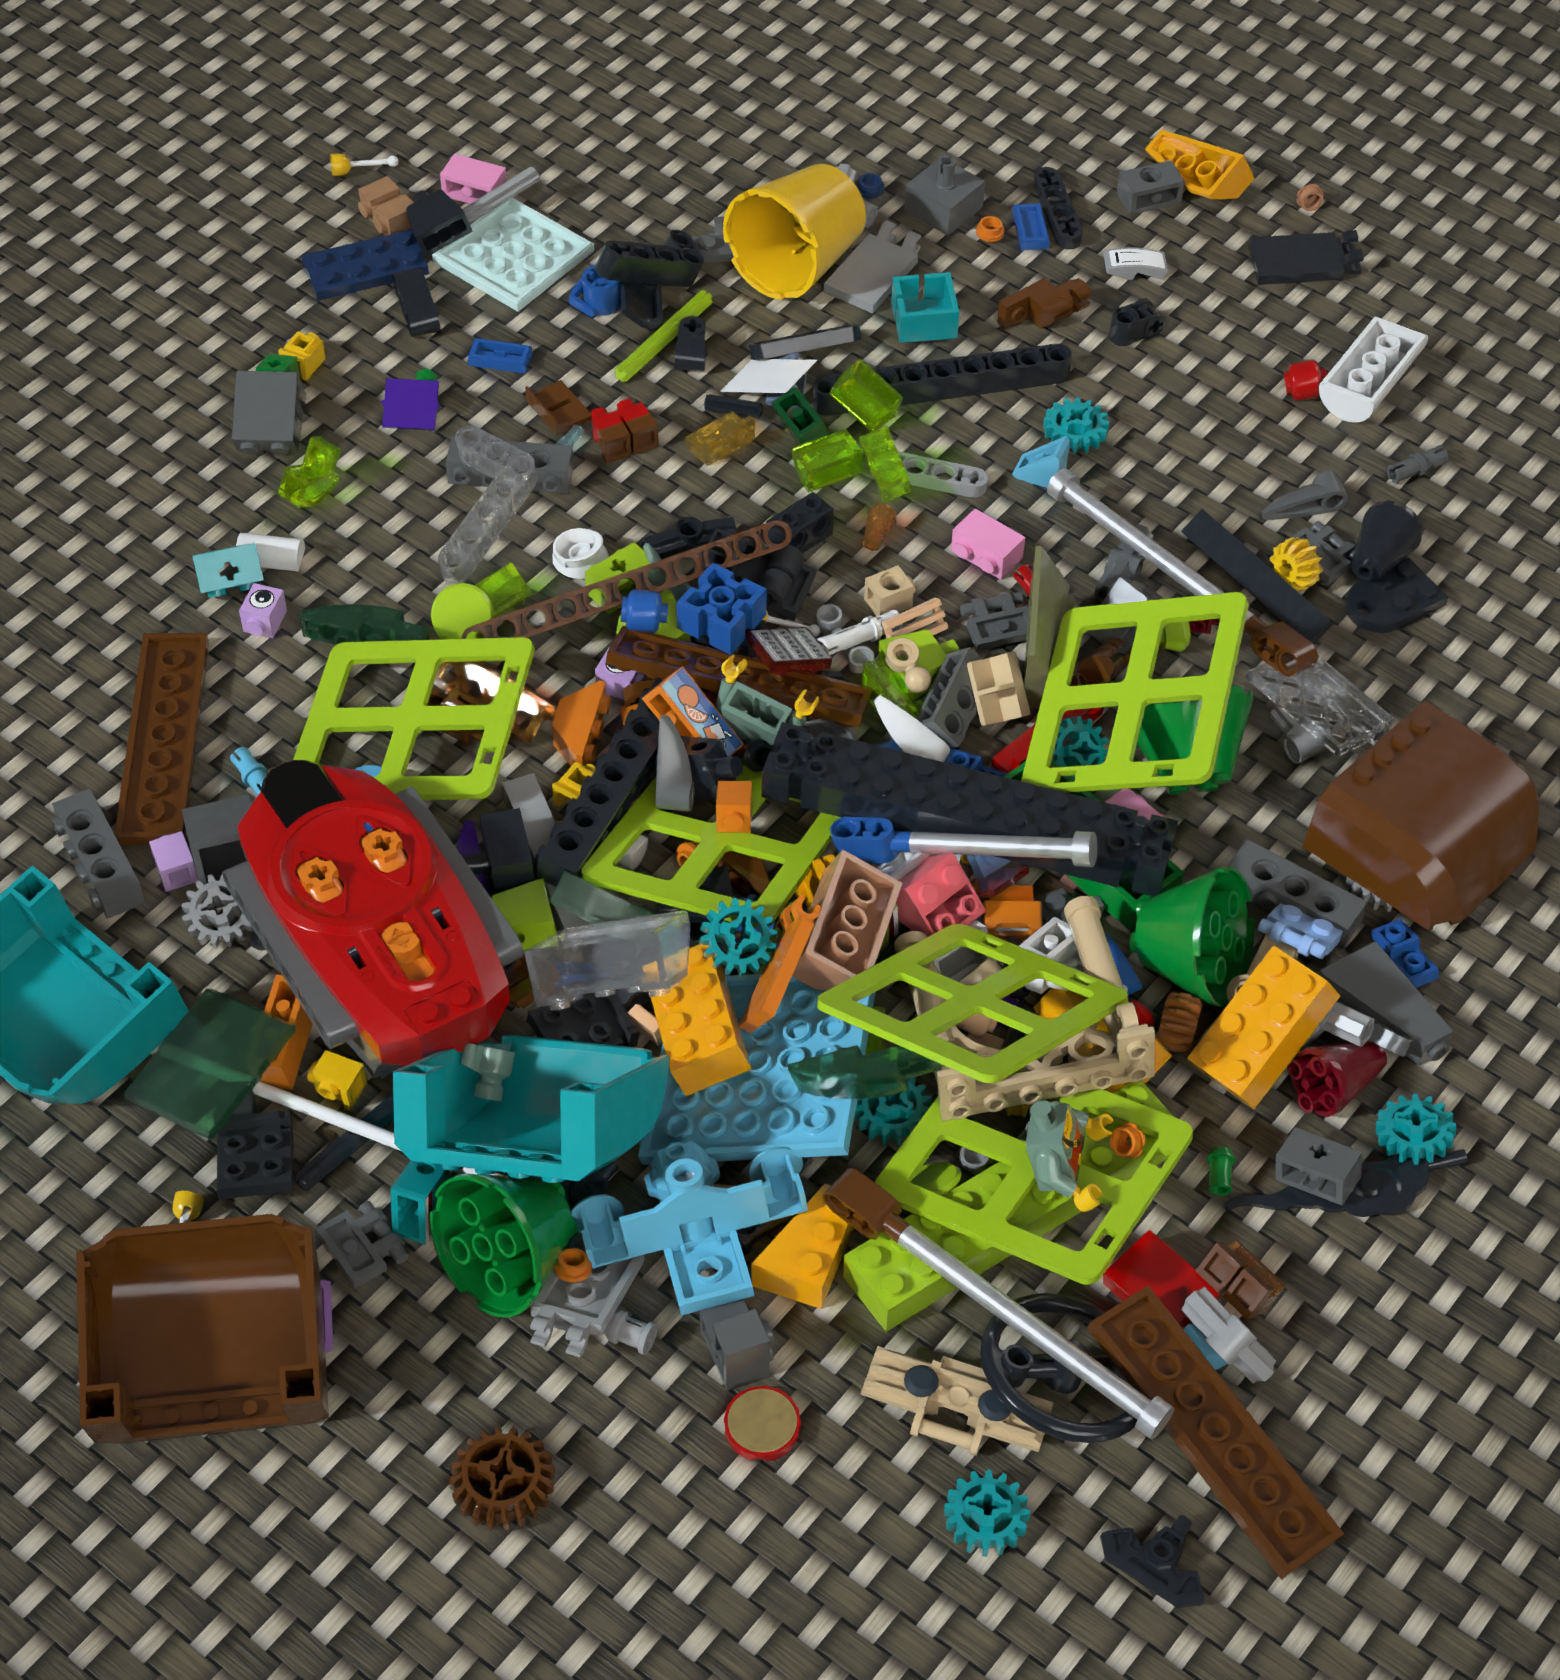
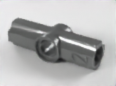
M1136 524L1135 527L1153 540L1154 535L1149 532L1146 526ZM1122 540L1118 548H1112L1106 561L1104 573L1096 585L1094 596L1098 598L1101 604L1107 596V589L1119 577L1137 581L1142 570L1144 557Z

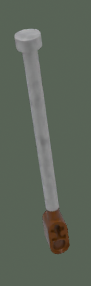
M1068 469L1059 470L1051 478L1047 487V493L1060 503L1067 501L1072 503L1194 595L1224 593L1080 487L1079 477ZM1247 611L1243 631L1251 636L1252 650L1284 676L1291 677L1313 667L1317 663L1318 652L1314 644L1284 622L1267 625L1250 611Z
M848 1168L823 1194L825 1204L833 1213L870 1239L876 1240L882 1233L887 1235L1136 1418L1135 1428L1151 1440L1159 1435L1174 1412L1173 1406L1159 1396L1154 1397L1152 1400L1148 1399L899 1217L902 1209L898 1201L858 1170Z

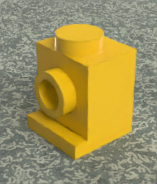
M327 1050L324 1051L318 1062H313L307 1075V1080L314 1083L316 1092L328 1100L337 1099L343 1101L344 1109L348 1111L352 1110L367 1085L364 1064Z

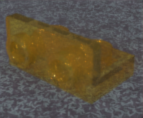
M732 411L685 437V446L706 466H709L755 440V419L748 416L742 420Z

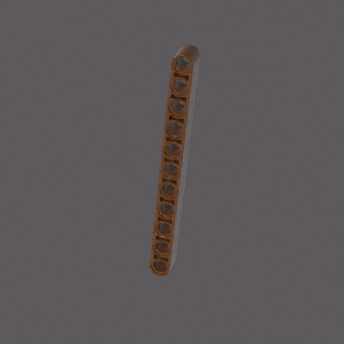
M771 521L473 625L463 632L461 639H466L467 635L471 632H478L483 638H501L497 634L496 629L497 625L503 621L510 622L513 625L515 632L512 638H529L621 606L623 595L618 591V584L623 579L630 580L636 590L661 592L698 579L712 564L708 559V553L711 548H718L723 552L724 560L719 566L726 569L784 548L791 541V529L783 521ZM776 527L782 531L783 540L780 544H774L769 540L768 531L770 528ZM741 538H749L752 541L754 549L751 554L746 555L740 552L738 542ZM687 558L693 562L694 572L692 575L686 576L680 573L678 563L681 559ZM651 569H659L663 572L665 579L661 586H654L649 582L648 574ZM591 590H599L603 593L605 601L601 607H593L588 602V593ZM568 600L573 603L575 612L572 617L564 618L558 613L557 607L560 601ZM531 611H539L543 614L545 622L541 628L535 629L529 626L527 616Z

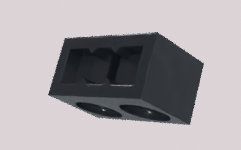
M811 492L767 520L766 523L780 520L788 524L792 533L791 541L788 545L796 547L803 554L833 534L834 508L817 494ZM772 527L768 531V538L772 543L780 544L783 540V533L779 528Z

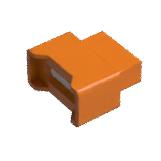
M990 885L989 900L983 902L986 912L982 914V924L987 927L988 934L1002 940L1012 936L1013 938H1019L1020 941H1025L1043 926L1042 902L1033 901V886Z

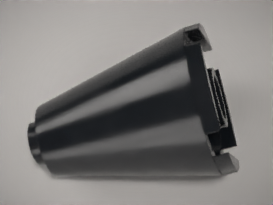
M1387 500L1377 502L1368 509L1363 517L1352 560V570L1358 578L1367 582L1378 580L1419 547L1424 527L1420 518L1411 508L1407 506L1401 508L1394 505L1395 501Z

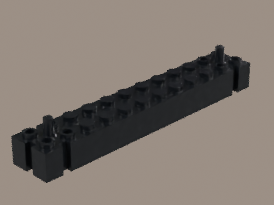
M782 722L774 740V752L770 751L762 771V798L786 804L789 798L801 800L800 807L841 818H886L892 822L894 831L1073 838L1076 831L1095 832L1097 837V858L1093 867L1074 866L1072 859L995 857L1118 887L1120 881L1133 884V892L1149 896L1160 894L1178 825V820L1151 814L1150 820H1147L1144 816H1137L1138 810L825 732H820L818 737H814L808 733V728Z

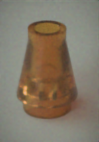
M877 503L868 510L865 535L862 541L865 548L872 551L879 550L881 544L897 523L896 511L891 506Z

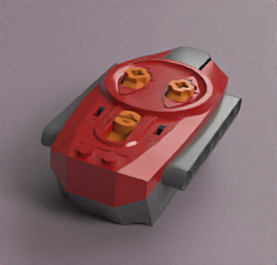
M309 760L288 761L270 770L263 780L261 792L237 826L246 861L223 871L222 874L232 897L328 1048L332 1049L347 1042L360 1057L372 1078H376L381 1075L393 1074V1071L436 1052L448 1049H455L457 1052H461L468 1043L477 1044L488 1039L510 1002L509 983L503 966L524 957L523 947L514 930L413 787H409L394 794L384 784L362 770L320 765Z

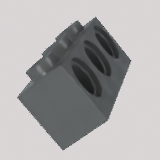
M970 647L947 654L916 717L919 722L941 738L949 748H956L964 741L965 732L971 720L977 714V706L967 663L982 659Z

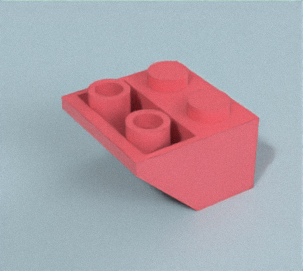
M954 853L930 856L899 880L902 882V886L896 901V905H898V920L910 930L923 932L927 937L952 924L969 925L986 912Z

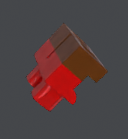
M630 398L619 401L616 411L608 413L606 408L603 407L591 411L593 440L598 442L606 464L631 456V451L635 455L659 447L658 424L642 402L635 404Z

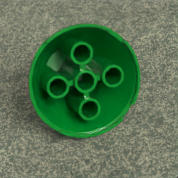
M1231 686L1215 766L1210 779L1201 784L1166 786L1169 795L1183 794L1188 792V788L1197 787L1201 793L1211 792L1219 789L1218 784L1231 782L1253 703L1251 690L1248 691V694H1244L1243 687ZM1202 700L1152 703L1146 706L1137 745L1148 761L1185 759L1190 756ZM1173 769L1158 770L1157 775H1173Z
M1220 867L1147 900H1139L1136 906V932L1131 934L1129 941L1131 952L1138 954L1139 960L1145 967L1211 1006L1225 1008L1230 1003L1227 997L1228 984L1236 976L1247 974L1253 954L1254 919H1248L1246 901H1251L1252 899L1245 878L1233 867Z
M459 1174L446 1180L439 1186L434 1195L438 1197L436 1209L430 1212V1228L434 1247L451 1282L461 1294L468 1291L480 1303L477 1304L478 1309L487 1314L502 1318L516 1316L527 1310L534 1303L556 1265L560 1253L565 1249L571 1237L576 1235L578 1231L577 1223L572 1217L571 1210L565 1199L563 1186L559 1182H544L542 1178L528 1177L515 1179L501 1175Z

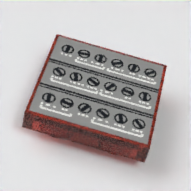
M807 627L748 630V643L773 674L786 675L788 672L794 671L812 674L818 670L831 669L832 658Z

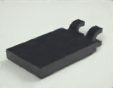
M1357 230L1346 231L1337 238H1335L1334 232L1249 238L1248 248L1257 284L1341 280L1344 277V273L1361 274L1360 262L1364 260L1362 249L1356 250L1354 243L1358 242L1359 238Z

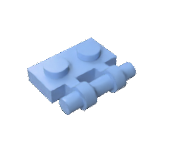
M1281 903L1268 915L1267 919L1263 918L1261 920L1258 931L1269 935V940L1278 944L1284 942L1297 948V952L1308 957L1311 954L1320 959H1323L1325 954L1328 955L1334 949L1343 933L1342 930L1333 927L1332 923L1327 920L1315 919L1302 913L1295 906Z

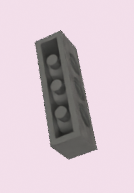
M452 436L446 458L448 484L569 494L574 470L573 446Z
M89 788L52 803L56 817L51 818L52 825L58 837L65 836L67 841L63 842V846L70 861L76 859L79 865L75 866L81 883L83 885L89 883L91 887L87 892L94 908L101 907L108 919L145 904L140 882L91 789Z
M1249 839L1245 841L1227 865V867L1237 869L1243 875L1249 887L1251 901L1260 905L1264 910L1272 912L1280 903L1292 905L1299 908L1302 913L1315 919L1327 920L1332 923L1333 927L1342 930V936L1336 945L1341 949L1344 948L1362 923L1367 901Z

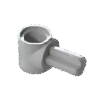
M1281 704L1270 712V718L1285 734L1283 748L1287 757L1293 763L1299 764L1327 749L1326 736L1316 724L1300 723L1290 710Z

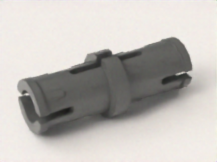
M1442 445L1422 453H1412L1409 455L1410 458L1387 467L1388 478L1392 479L1391 482L1396 484L1415 475L1418 477L1425 475L1427 470L1446 464L1448 462V453L1446 449L1443 450L1444 447Z

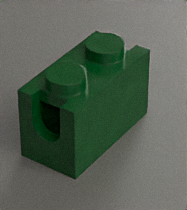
M796 386L771 402L783 426L809 460L814 458L815 454L822 452L826 445L830 447L835 444L823 420ZM792 406H798L791 411L793 419H790L787 411Z

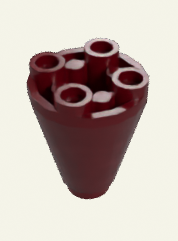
M1367 1041L1363 1047L1353 1043L1313 1046L1298 1052L1288 1064L1287 1071L1292 1077L1293 1086L1298 1095L1299 1107L1305 1113L1310 1114L1314 1112L1319 1116L1325 1117L1341 1112L1380 1074L1387 1064V1055L1383 1047L1374 1042Z

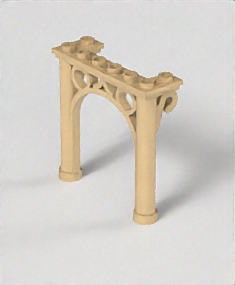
M1080 896L1072 899L1066 904L1064 914L1085 973L1124 989L1100 921L1101 911L1097 900L1091 896ZM910 931L902 934L894 943L896 954L927 938V935L920 931ZM934 960L922 966L937 973ZM909 984L917 1016L946 1001L944 998ZM1127 998L1126 1004L1117 1005L1116 1011L1104 1018L1109 1035L1104 1031L1096 1030L1100 1022L1098 1021L1017 1071L1022 1073L1011 1074L997 1083L978 1081L930 1059L938 1085L941 1120L963 1119L970 1115L989 1111L997 1112L1008 1107L1034 1104L1041 1100L1060 1096L1068 1097L1079 1092L1094 1089L1101 1090L1117 1084L1140 1082L1146 1078L1154 1077V1028L1148 1027L1147 1024L1139 1026L1135 1007L1132 1002L1129 1003ZM956 1026L936 1036L982 1057H991L1001 1051L972 1041L962 1034ZM1084 1042L1101 1045L1105 1048L1102 1054L1091 1057L1080 1056L1076 1052ZM1068 1054V1061L1070 1063L1057 1065L1062 1063L1063 1056Z

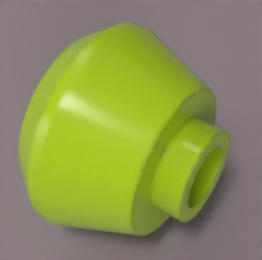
M1176 622L1165 625L1160 647L1162 649L1183 652L1190 644L1189 622Z

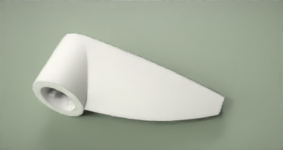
M879 695L874 700L886 729L905 753L941 762L945 761L950 753V748L941 738L885 697Z

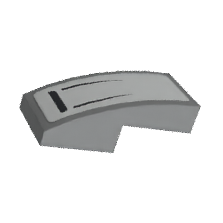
M1124 247L1108 249L1103 254L1106 273L1132 281L1137 273L1163 280L1168 273L1165 252L1146 248Z

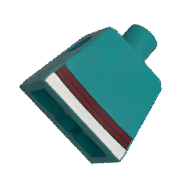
M410 1160L391 1187L393 1233H398L400 1237L424 1245L427 1244L431 1236L430 1212L436 1209L438 1199L434 1195L439 1186L450 1179V1170L442 1169V1164Z

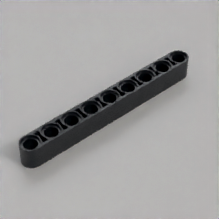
M1049 344L823 375L816 378L813 382V409L819 415L830 416L1060 384L1069 378L1072 351L1063 344Z

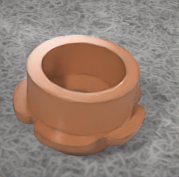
M1317 184L1306 185L1297 193V204L1306 211L1316 210L1323 203L1324 192L1322 189H1319L1320 187Z

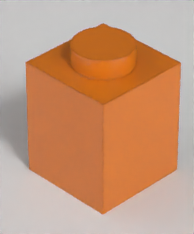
M718 781L716 799L717 832L751 833L753 810L752 781Z

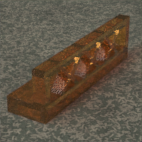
M480 661L444 662L439 666L434 685L449 694L458 686L461 690L468 693L466 683L476 680L480 683L482 696L477 698L492 703L491 698L495 696L501 674ZM448 663L455 667L458 679L449 684L441 679ZM524 688L517 713L527 711L534 716L526 731L518 726L517 717H515L511 732L527 742H532L543 719L553 721L557 708Z

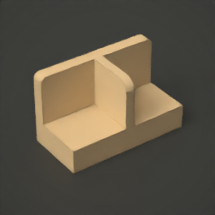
M1016 651L967 663L982 726L1031 715Z

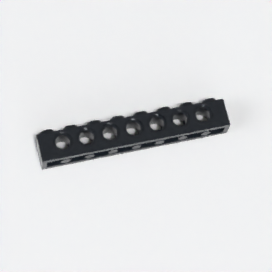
M656 678L650 689L645 688L643 690L637 709L629 711L623 730L621 732L616 731L611 740L609 751L607 754L602 753L600 755L594 774L592 776L588 775L584 779L580 795L577 799L572 798L569 802L565 818L562 822L557 821L555 823L547 845L542 844L539 847L534 861L538 864L537 879L543 878L544 882L574 894L583 881L582 867L624 817L655 769L660 721L642 698L663 680Z

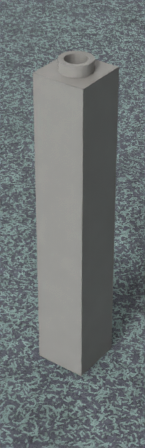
M532 773L502 782L504 804L507 810L520 808L532 857L533 872L537 879L538 864L534 862L539 847L542 844L547 845L549 842L551 831L556 822L535 774ZM544 882L552 916L568 954L583 952L585 939L588 936H594L596 933L601 934L600 923L582 882L574 894Z

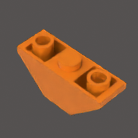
M599 680L559 701L552 722L553 744L570 767L575 761L583 766L593 764L596 753L595 739H601L604 726L602 717L603 714H609L611 707V695H607L606 681Z

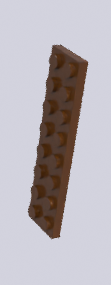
M622 626L607 652L605 664L615 666L616 669L621 671L632 670L644 673L653 679H665L683 666L698 687L708 689L711 693L718 695L721 681L723 678H726L721 670V666L732 655L718 649L655 633L631 631L627 626ZM734 654L733 663L736 667L743 659L747 661V668L736 677V681L791 708L792 711H796L794 705L801 692L807 690L804 695L806 702L813 703L816 697H819L816 708L807 716L808 718H823L835 721L843 727L855 726L860 728L873 688Z
M143 633L114 833L120 845H150L149 841L181 831L185 838L186 827L181 809L189 807L209 647L208 633Z
M1149 1286L1144 1287L1089 1323L1088 1331L1133 1388L1150 1400L1159 1396L1174 1407V1412L1164 1429L1281 1580L1299 1569L1344 1535L1340 1527Z

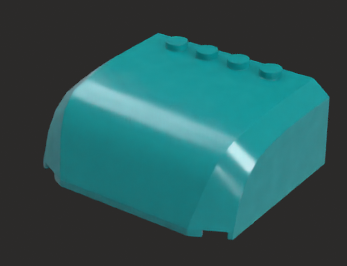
M33 865L0 894V1076L17 1091L45 1103L60 1105L86 1103L101 1096L118 1083L191 1015L171 979L150 962L146 963L139 971L75 919L55 883Z
M502 1035V1042H479L476 1044L515 1052L511 1075L501 1083L504 1089L501 1102L473 1096L475 1084L481 1078L480 1074L461 1065L460 1061L463 1051L457 1052L454 1048L436 1052L393 1071L394 1144L411 1161L442 1164V1169L461 1170L464 1167L474 1168L475 1173L485 1175L494 1174L498 1171L507 1172L510 1178L515 1179L539 1176L542 1177L544 1182L557 1183L564 1180L580 1181L607 1166L636 1145L653 1129L660 1114L665 1095L669 1056L652 1057V1051L644 1048Z

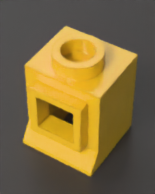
M297 331L284 348L278 350L279 355L297 356L302 379L306 381L326 359L323 340L314 333L304 334Z
M575 761L561 779L552 784L554 805L560 808L567 797L577 799L580 795L584 779L588 775L592 776L594 774L595 766L592 764L583 766Z

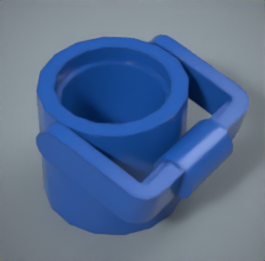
M592 265L584 270L581 279L572 287L569 304L590 317L612 314L621 306L620 281L607 280L601 277L595 271V265ZM583 294L584 301L579 299L578 296Z

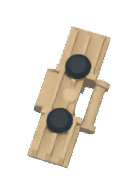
M877 1346L861 1395L916 1413L910 1435L917 1437L920 1433L969 1449V1454L975 1456L978 1454L984 1435L1039 1452L1045 1433L1024 1423L1005 1407L990 1387L982 1368L945 1356L942 1357L941 1362L933 1360L930 1363ZM1018 1391L1034 1406L1051 1414L1054 1402ZM940 1407L963 1413L968 1416L967 1425L975 1429V1434L924 1419L925 1415H937Z

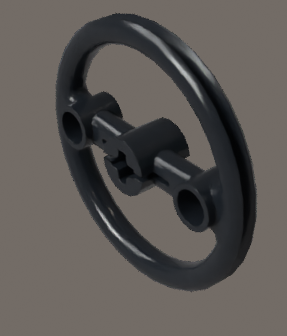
M1040 1293L1014 1299L1015 1302L1031 1313H1061L1088 1323L1107 1312L1095 1304L1064 1294ZM993 1315L987 1324L981 1340L980 1357L982 1368L997 1398L1021 1421L1054 1438L1081 1443L1105 1442L1121 1437L1135 1428L1137 1419L1126 1411L1104 1422L1080 1423L1058 1418L1030 1403L1015 1389L1023 1384L1025 1378H1045L1049 1387L1064 1394L1075 1392L1079 1388L1082 1379L1049 1354H1031L1027 1348L1016 1344L1009 1345L1005 1351L999 1348L1000 1337L1008 1324ZM1068 1339L1129 1384L1108 1355H1090L1088 1348L1082 1343Z

